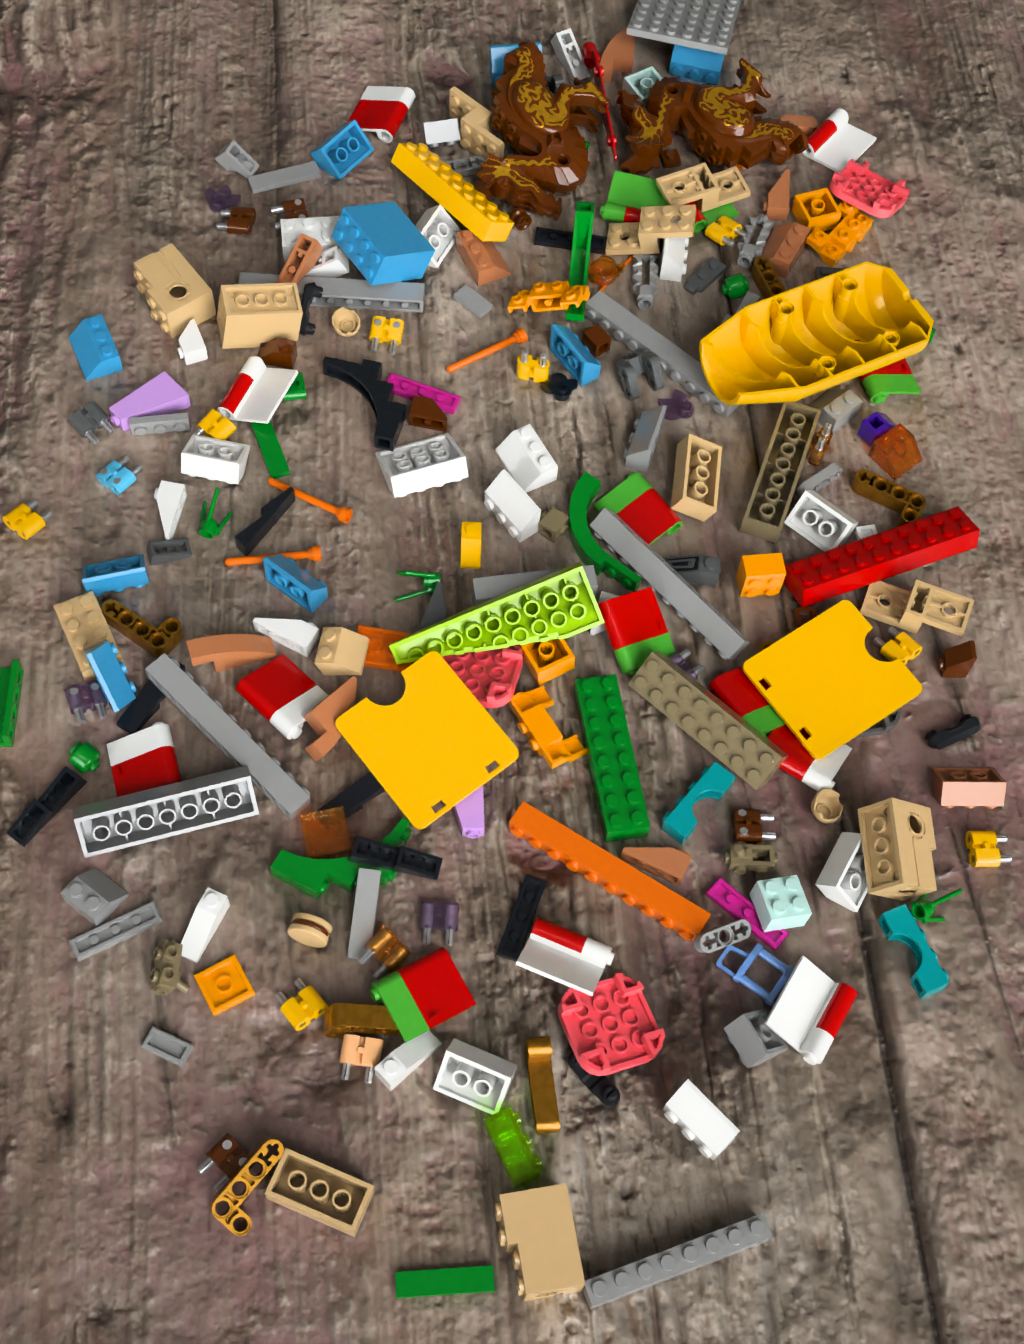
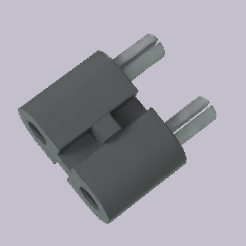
M95 401L89 402L83 406V410H77L68 418V422L83 438L88 437L93 444L99 442V439L93 434L97 428L101 429L104 427L110 434L115 431L109 423L110 418Z

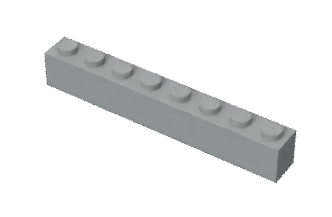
M761 1213L585 1281V1286L582 1290L588 1307L591 1310L765 1243L773 1235L764 1214Z

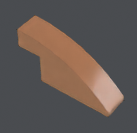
M627 27L609 42L603 52L600 66H603L604 76H602L604 83H611L612 71L632 73L635 36L626 34Z
M223 634L186 641L192 665L197 666L213 661L216 673L277 657L272 639L267 636Z
M355 676L345 681L303 716L319 736L305 748L315 762L324 757L342 736L337 730L335 722L339 716L354 706L357 688V678Z

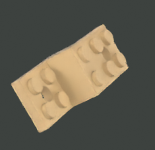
M452 87L449 93V116L452 119L458 118V122L461 124L460 145L475 156L484 157L486 161L488 160L489 153L502 159L504 157V142L492 134L493 113L457 87Z
M704 162L656 178V185L668 206L684 205L695 201L701 212L750 197L751 194L737 166L712 174ZM724 185H728V186H731V187H730V188H724L723 186H724ZM676 187H681V188H684V189H682V190H677V189H675V188H676Z
M696 205L645 206L641 208L640 222L609 223L605 249L606 255L660 254L662 238L693 237Z
M917 579L910 591L878 581L869 584L860 613L917 634L922 623L962 637L974 600ZM879 600H887L889 605H882ZM944 608L951 609L954 614H947Z

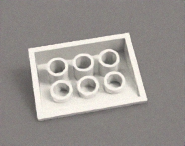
M449 433L397 446L394 451L383 450L375 452L386 483L394 498L405 497L407 494L414 492H423L432 487H441L446 483L458 482L469 477L466 456Z

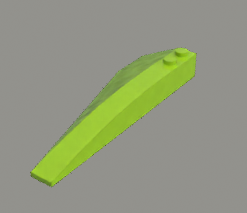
M578 562L445 618L389 644L396 664L416 662L431 651H436L443 657L501 649L515 645H527L534 642H547L554 639H566L603 624L605 621L583 566Z

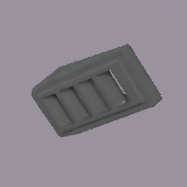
M188 538L148 541L147 544L150 566L192 557ZM179 546H182V552H180Z

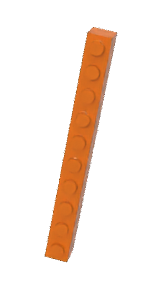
M523 801L509 821L508 829L515 837H522L529 841L533 848L542 849L553 860H560L565 863L566 867L571 871H578L583 874L589 882L598 883L609 894H616L621 897L627 905H634L641 909L645 916L654 917L659 920L662 926L677 931L683 939L694 942L695 936L701 933L711 916L709 912Z

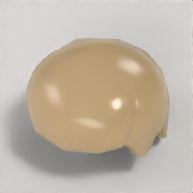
M341 307L335 310L332 315V326L338 335L351 337L357 334L361 327L360 317L354 310Z
M827 788L820 790L813 797L811 810L815 818L820 822L834 823L841 817L844 805L839 801L840 794Z

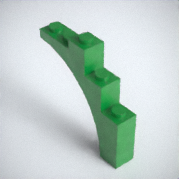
M402 818L393 831L380 842L397 848L401 846L403 841L407 842L412 833L409 820ZM281 849L270 866L272 876L315 899H318L320 894H324L327 891L329 882L352 893L354 888L357 887L359 868L381 870L380 885L386 887L389 881L393 882L398 873L392 870L350 862L348 857L312 859L297 856Z

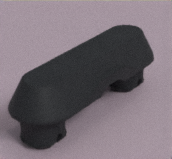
M315 282L308 283L304 287L301 302L303 315L299 331L303 336L315 333V330L312 329H315L316 325L308 322L310 315L309 306L312 303L313 297L321 298L322 293L320 292H323V288L316 286Z
M966 714L961 717L960 722L955 727L946 728L938 733L936 730L927 732L925 739L928 741V746L940 750L977 733L980 730L979 719Z
M572 1052L568 1057V1065L581 1082L603 1104L607 1106L617 1104L620 1100V1092L606 1076H595L582 1069Z

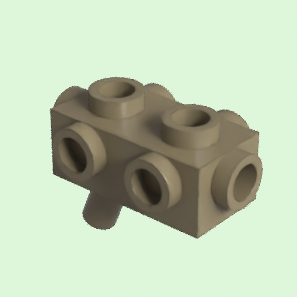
M738 841L730 843L728 851H724V864H728V870H734V874L738 875L746 874L747 871H755L756 875L765 876L772 872L774 866H777L778 855L774 853V845H767L762 842L754 845Z
M162 939L161 944L155 948L153 953L155 964L150 973L149 981L151 983L150 990L154 991L157 995H167L176 988L185 994L190 988L188 984L180 979L182 972L179 971L183 944L175 943L173 939Z

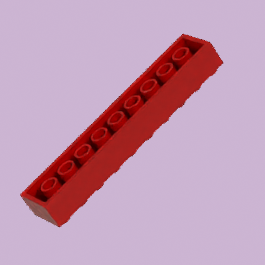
M957 506L785 565L786 576L783 583L803 608L976 548L980 529Z

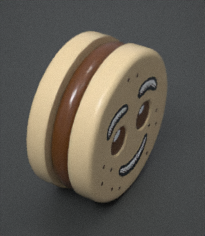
M299 912L293 915L292 922L287 930L291 938L316 948H322L327 945L329 934L332 932V926L326 920L309 913Z

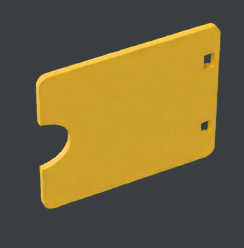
M848 600L840 601L749 658L742 667L749 680L809 754L817 760L825 758L922 692L921 683L900 659L883 662L873 658L867 652L865 637L873 627L853 603ZM764 679L770 688L765 690L759 682L760 680ZM804 728L810 735L808 740L800 733L801 729Z
M436 651L428 652L401 672L406 687L402 698L398 702L383 706L373 703L366 697L339 716L335 722L340 734L416 829L426 828L515 762L519 757L518 748ZM495 761L499 766L488 773L486 767ZM442 801L445 806L434 813L432 807Z

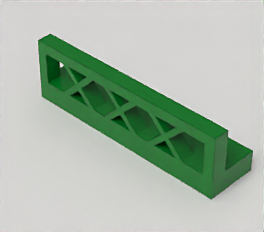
M12 660L11 668L1 667L0 747H13L24 675V670L19 660Z

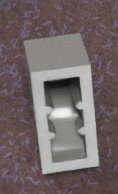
M234 140L225 145L215 158L227 171L238 172L247 179L249 176H253L260 166Z

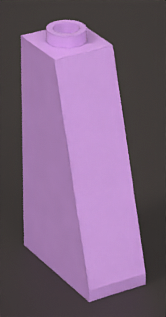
M164 371L109 407L111 414L109 418L114 426H119L123 431L130 429L129 418L172 414L190 407L189 394Z
M482 785L453 807L462 836L472 839L484 836V794Z

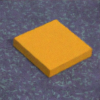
M235 954L193 975L213 1016L255 995Z

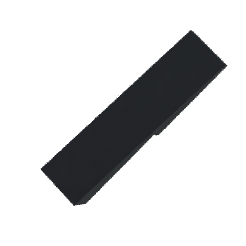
M292 487L262 507V517L235 536L236 547L245 556H248L296 501L295 491Z
M179 663L180 668L185 672V665ZM149 680L117 721V726L130 734L138 732L160 709V702L166 696Z
M65 766L38 800L34 798L8 830L7 834L24 847L87 781Z
M369 772L315 811V816L327 831L363 809V804L385 790L373 774Z
M356 835L352 842L348 857L350 862L433 880L438 879L443 859L405 846L397 848Z

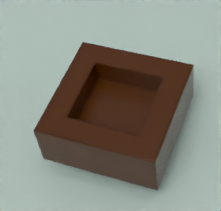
M677 148L662 151L659 157L664 169L681 166V159Z
M815 607L795 608L793 612L796 629L816 617Z

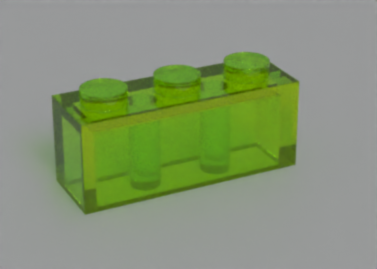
M508 1107L485 1118L484 1126L513 1188L516 1189L540 1177V1169L543 1167L537 1155L533 1156L529 1148L532 1146L528 1134H523L519 1127L522 1123L518 1113L512 1112L511 1108Z

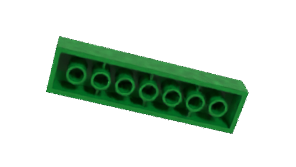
M612 674L575 679L573 692L584 745L588 750L587 759L605 843L647 837L650 824L617 676Z

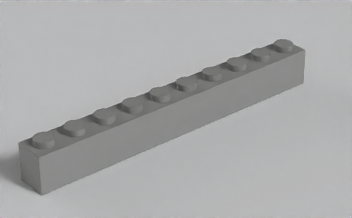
M240 272L238 284L276 283L279 275ZM305 276L297 285L300 302H302L306 284L315 282L316 286L323 288V292H320L322 297H313L310 306L423 313L425 283L395 282L371 286L367 280Z
M599 290L585 303V316L589 320L599 324L605 331L613 335L615 339L628 346L630 350L635 352L650 351L656 354L660 360L663 373L668 375L674 382L683 386L689 393L694 394L703 403L709 405L715 412L727 418L739 406L726 405L716 397L706 381L699 361Z
M604 507L589 525L594 529L593 534L601 540L604 539L607 542L606 546L612 552L619 553L621 555L620 560L628 566L631 565L634 568L633 572L640 576L641 579L645 578L648 581L647 586L652 587L654 592L658 591L662 595L661 599L666 604H672L676 608L675 613L682 619L686 618L690 622L689 626L694 631H700L704 635L703 640L710 646L714 645L718 649L717 653L723 659L735 660L750 643L735 626L613 510Z
M164 653L145 668L147 678L237 768L248 766L252 783L290 821L310 805L309 791L304 786L300 787L295 782L294 776L289 771L285 772L280 767L281 764L275 757L272 756L270 758L265 753L266 749L259 742L255 743L251 739L252 736L249 731L244 727L241 729L236 724V719L230 713L226 714L222 710V705L216 699L212 700L208 696L207 690L202 685L198 686L194 682L192 675L188 671L184 672L174 657L169 658Z

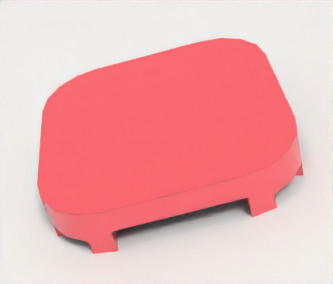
M851 159L842 171L834 173L829 184L831 193L858 209L879 218H889L905 204L911 189L905 187L906 182L902 179L894 183L869 170L870 163L865 160L863 164H859Z
M515 645L501 649L442 657L484 708L502 707L512 699L523 667V650L520 646Z
M615 973L613 978L599 981L593 996L569 988L558 1005V1017L576 1060L582 1069L595 1076H606L653 1060L663 1047L664 1029H659L642 993L644 986L640 980L636 982L630 977L623 976L624 973Z

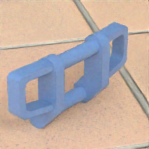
M759 942L750 954L732 945L727 946L717 960L716 966L731 976L733 981L736 983L740 982L765 1000L764 1003L774 1006V999L787 983L794 967L786 965L763 949L764 946ZM730 951L746 958L736 974L722 965V961ZM757 956L783 973L771 992H768L744 975Z

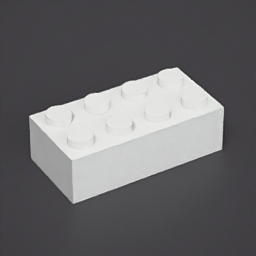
M339 216L280 219L284 262L287 261L301 233L316 239L323 247L322 251L334 246L340 248L331 237Z

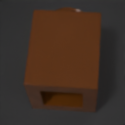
M596 324L583 331L582 344L587 346L590 353L596 358L610 350L611 337L599 324Z

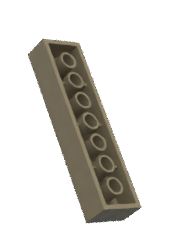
M796 402L783 403L739 532L777 544L821 410Z
M652 651L628 683L630 687L755 790L764 788L788 757V754L661 651Z

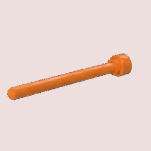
M519 328L514 331L511 337L448 365L446 371L451 373L514 343L523 344L528 341L527 334L523 328Z
M272 477L267 480L269 485L282 491L292 487ZM292 487L295 491V497L335 514L338 520L345 524L350 521L353 514L352 509L346 506L338 508Z
M320 545L308 548L306 551L226 558L224 563L227 566L263 563L265 557L278 554L292 560L309 558L313 562L322 561Z

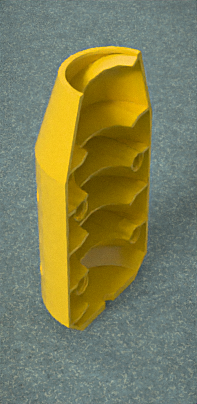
M863 262L745 306L700 340V362L711 390L726 405L795 402L921 352L930 339L934 320L916 298L911 299L909 295L910 290L892 268Z

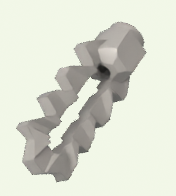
M767 215L749 216V225H745V232L748 233V236L746 238L741 237V242L737 244L739 252L737 262L743 268L751 267L754 259L762 255L766 239L769 237L770 230L774 224V221H769ZM762 224L763 228L756 245L749 244L755 226Z
M656 254L633 255V261L636 264L633 265L634 275L632 282L635 285L632 286V293L637 296V305L643 310H648L652 307L654 296L658 294L659 287L656 285L659 281L658 275H656L659 271V266L656 264L659 260V255ZM642 259L644 263H647L650 259L649 285H641Z

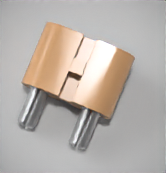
M344 1034L339 1063L343 1064L341 1079L349 1080L351 1065L366 1067L364 1083L367 1084L368 1081V1084H371L374 1067L380 1063L384 1041L376 1038Z

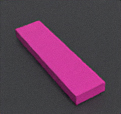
M390 373L386 381L394 384V395L412 401L414 395L433 399L443 412L454 415L461 401L460 396Z
M721 877L705 894L735 920H747L751 925V933L773 951L778 948L789 934L785 929L763 932L753 903Z

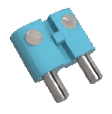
M125 455L118 462L113 460L96 474V478L103 486L110 488L116 495H120L137 480L135 476L143 470V467L138 464L131 471L123 467L130 461V458Z

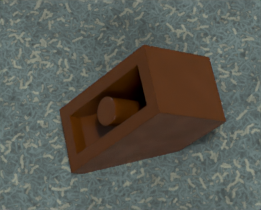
M277 337L261 345L257 357H260L265 365L293 370L297 358L296 341Z
M414 395L409 411V425L446 432L447 417L436 402L424 396Z
M967 641L943 651L941 657L937 660V668L941 672V678H966L977 660L974 641Z

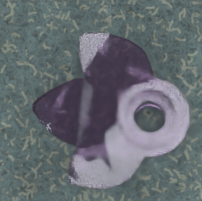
M226 185L218 191L208 188L205 192V199L209 202V208L212 211L221 212V210L237 205L240 202L241 195H232L229 186Z
M674 389L672 399H658L659 406H667L665 419L667 420L687 419L694 413V407L689 402L688 396L680 390Z

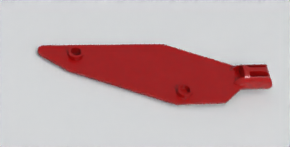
M588 41L583 45V61L589 69H592L595 85L606 96L602 76H604L603 66L599 65L600 55L596 45ZM602 104L607 110L606 113H601L607 134V146L611 147L614 160L617 161L615 149L617 145L616 135H613L608 105Z

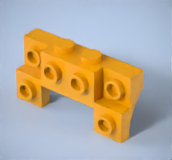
M845 201L838 205L842 213L841 217L844 219L828 235L816 228L806 238L805 242L819 254L823 263L831 268L847 252L850 253L857 242H861L874 220L860 212L857 207Z
M569 281L538 282L533 284L531 290H522L517 295L512 296L507 308L509 313H512L513 309L522 308L524 312H527L530 305L533 312L566 310L570 304H575L577 308L582 301H588L590 291L588 285L570 287Z
M544 685L531 691L518 692L513 695L508 705L519 720L517 726L523 735L526 734L531 749L537 751L539 756H543L551 769L567 761L571 763L587 754L588 750L582 746L577 734L562 740L563 735L545 710L554 705V700L549 697Z

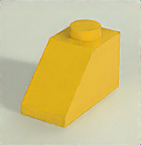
M462 522L460 568L480 569L482 522Z

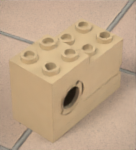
M172 243L159 249L158 252H153L133 263L135 268L133 273L138 282L136 287L141 294H145L148 305L151 308L149 313L152 319L158 321L162 331L168 333L171 338L182 334L190 320L195 319L198 325L216 315L211 288Z
M297 283L221 285L217 324L222 349L260 347V343L269 342L277 337L298 341L303 311Z
M892 797L857 809L868 894L903 901L937 891L931 852L936 850L931 809Z
M567 1183L499 1194L498 1202H495L494 1207L496 1222H501L498 1232L500 1247L505 1246L506 1253L513 1252V1268L519 1271V1276H517L516 1280L518 1296L523 1295V1301L552 1297L555 1294L562 1293L563 1295L582 1291L585 1286Z

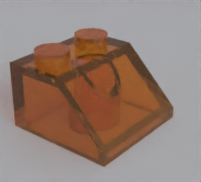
M901 423L875 440L868 454L894 480L922 461L914 435Z

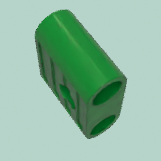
M299 372L283 398L284 401L307 399L302 372Z

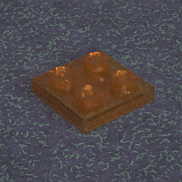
M343 806L300 816L308 858L313 859L351 850Z

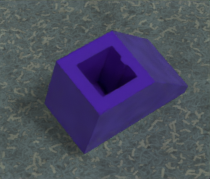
M875 412L862 421L857 434L871 447L896 430L898 426L886 414Z

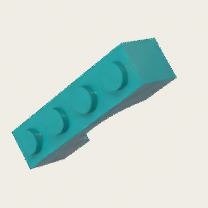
M714 762L711 767H705L700 775L702 778L698 782L696 780L693 781L688 788L689 793L685 797L683 795L680 796L675 803L676 808L672 812L669 810L662 818L663 825L661 830L681 845L692 834L697 825L692 806L704 798L720 800L734 783L736 777L717 762Z
M904 904L882 913L877 921L887 940L900 941L910 947L915 954L917 967L914 975L909 980L921 1000L944 990L949 984V977L945 969L939 965L935 951L932 948L930 949L926 941V935L916 924L912 911Z

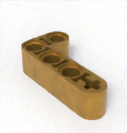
M764 256L756 257L751 276L763 298L766 299L785 292L786 289L769 259Z
M858 470L851 484V489L854 493L900 513L897 527L918 520L926 505V499L921 494L868 470Z
M106 600L101 606L108 625L154 657L159 658L164 653L168 655L183 639L182 626L176 618H168L158 628H155L116 600Z
M334 1003L324 1012V1036L343 1037L347 1032L401 1036L386 1006Z
M550 1036L526 1038L525 1058L536 1135L560 1132V1120L551 1063L552 1047Z
M269 1137L264 1139L210 1202L209 1208L214 1217L236 1236L246 1235L252 1226L249 1216L239 1208L240 1204L283 1155V1144L275 1138ZM269 1144L272 1146L276 1144L274 1148L276 1153L274 1155L269 1153L265 1157L269 1161L267 1164L264 1160L257 1157L259 1154L265 1156L269 1150L266 1147ZM253 1162L261 1164V1170L256 1175L249 1173V1166ZM237 1181H242L245 1186L240 1194L232 1192V1186ZM222 1200L226 1201L228 1204L227 1210L221 1214L216 1213V1204ZM238 1217H244L246 1221L245 1226L240 1230L234 1229V1220Z

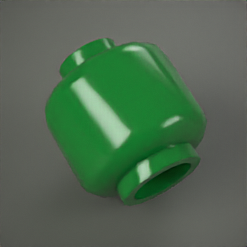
M741 273L727 276L724 280L725 284L722 285L724 296L728 295L731 300L745 296L747 291L750 290L747 277Z
M79 741L68 752L70 755L69 762L81 773H86L89 770L94 772L101 764L99 762L101 753L87 741L83 743Z

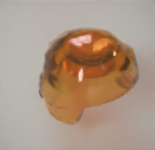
M602 255L598 260L590 264L588 278L596 285L608 286L614 283L617 277L623 273L625 263L621 262L617 265L614 259L607 255Z

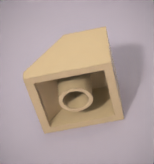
M323 627L314 663L323 675H362L370 639L343 627Z

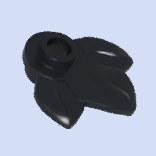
M554 373L550 378L551 381L540 383L541 389L547 394H553L558 401L568 400L572 391L578 387L576 379H567L563 373Z

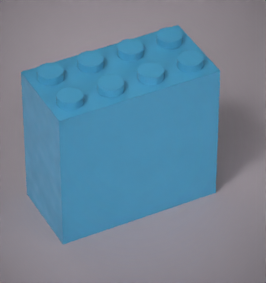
M395 202L343 207L331 235L371 286L422 279L435 252V249Z

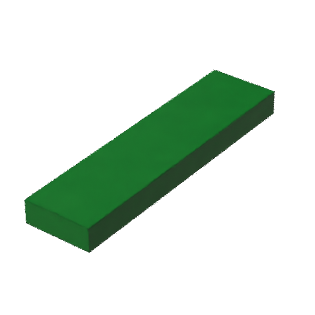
M271 421L268 424L250 422L270 477L276 479L290 475V470Z
M493 1265L395 1272L396 1299L495 1292Z

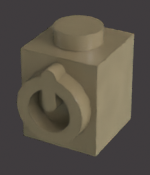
M555 507L550 511H544L540 516L538 533L552 543H555L561 535L564 536L569 530V517L565 512Z

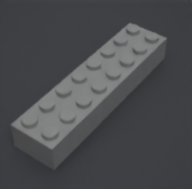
M247 765L73 808L74 823L85 858L259 814Z

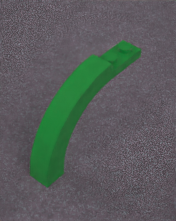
M577 201L569 272L570 287L587 285L595 203ZM582 301L577 308L575 304H570L569 308L566 309L565 320L584 321L585 301Z
M585 472L575 485L570 499L568 531L572 545L586 566L594 565L597 576L604 571L608 577L617 580L625 589L636 592L640 587L641 577L607 554L596 543L590 533L586 513L591 502L600 492L601 481Z

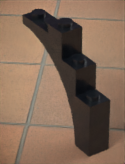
M325 356L323 360L324 375L337 378L352 386L363 395L373 409L377 421L374 435L375 448L394 451L406 419V405L392 402L394 398V384L380 381L382 377V363L363 359L362 364Z

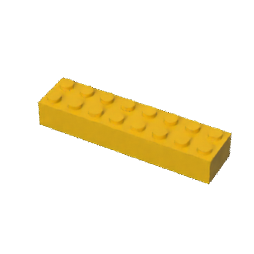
M411 142L398 144L391 160L398 169L436 202L441 204L443 208L481 241H506L514 225V222L509 219L508 214L500 211L495 203L488 201L483 193L475 190L473 184L462 179L463 176L454 172L449 164L439 159V155L428 150L429 147L423 143L413 144Z

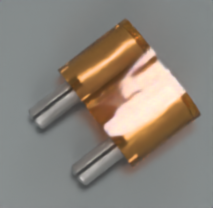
M826 423L825 427L820 428L816 439L811 443L808 463L812 466L820 465L824 455L829 451V444L833 436L832 425Z
M383 926L365 944L367 950L357 960L360 964H364L372 955L376 957L382 966L372 976L375 980H378L387 971L392 973L406 959L410 952L386 926Z

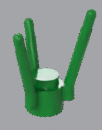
M219 487L215 489L206 519L207 502H203L198 533L204 538L212 539L214 535L219 536L221 529L233 514L229 512L219 526L212 519Z
M398 571V575L422 577L423 587H427V589L397 597L394 601L398 602L423 594L433 593L437 582L440 583L439 572Z
M960 888L932 902L924 900L929 893L921 895L917 900L911 902L912 914L917 920H921L923 924L945 921L944 917H930L935 911V906L962 893L963 890Z

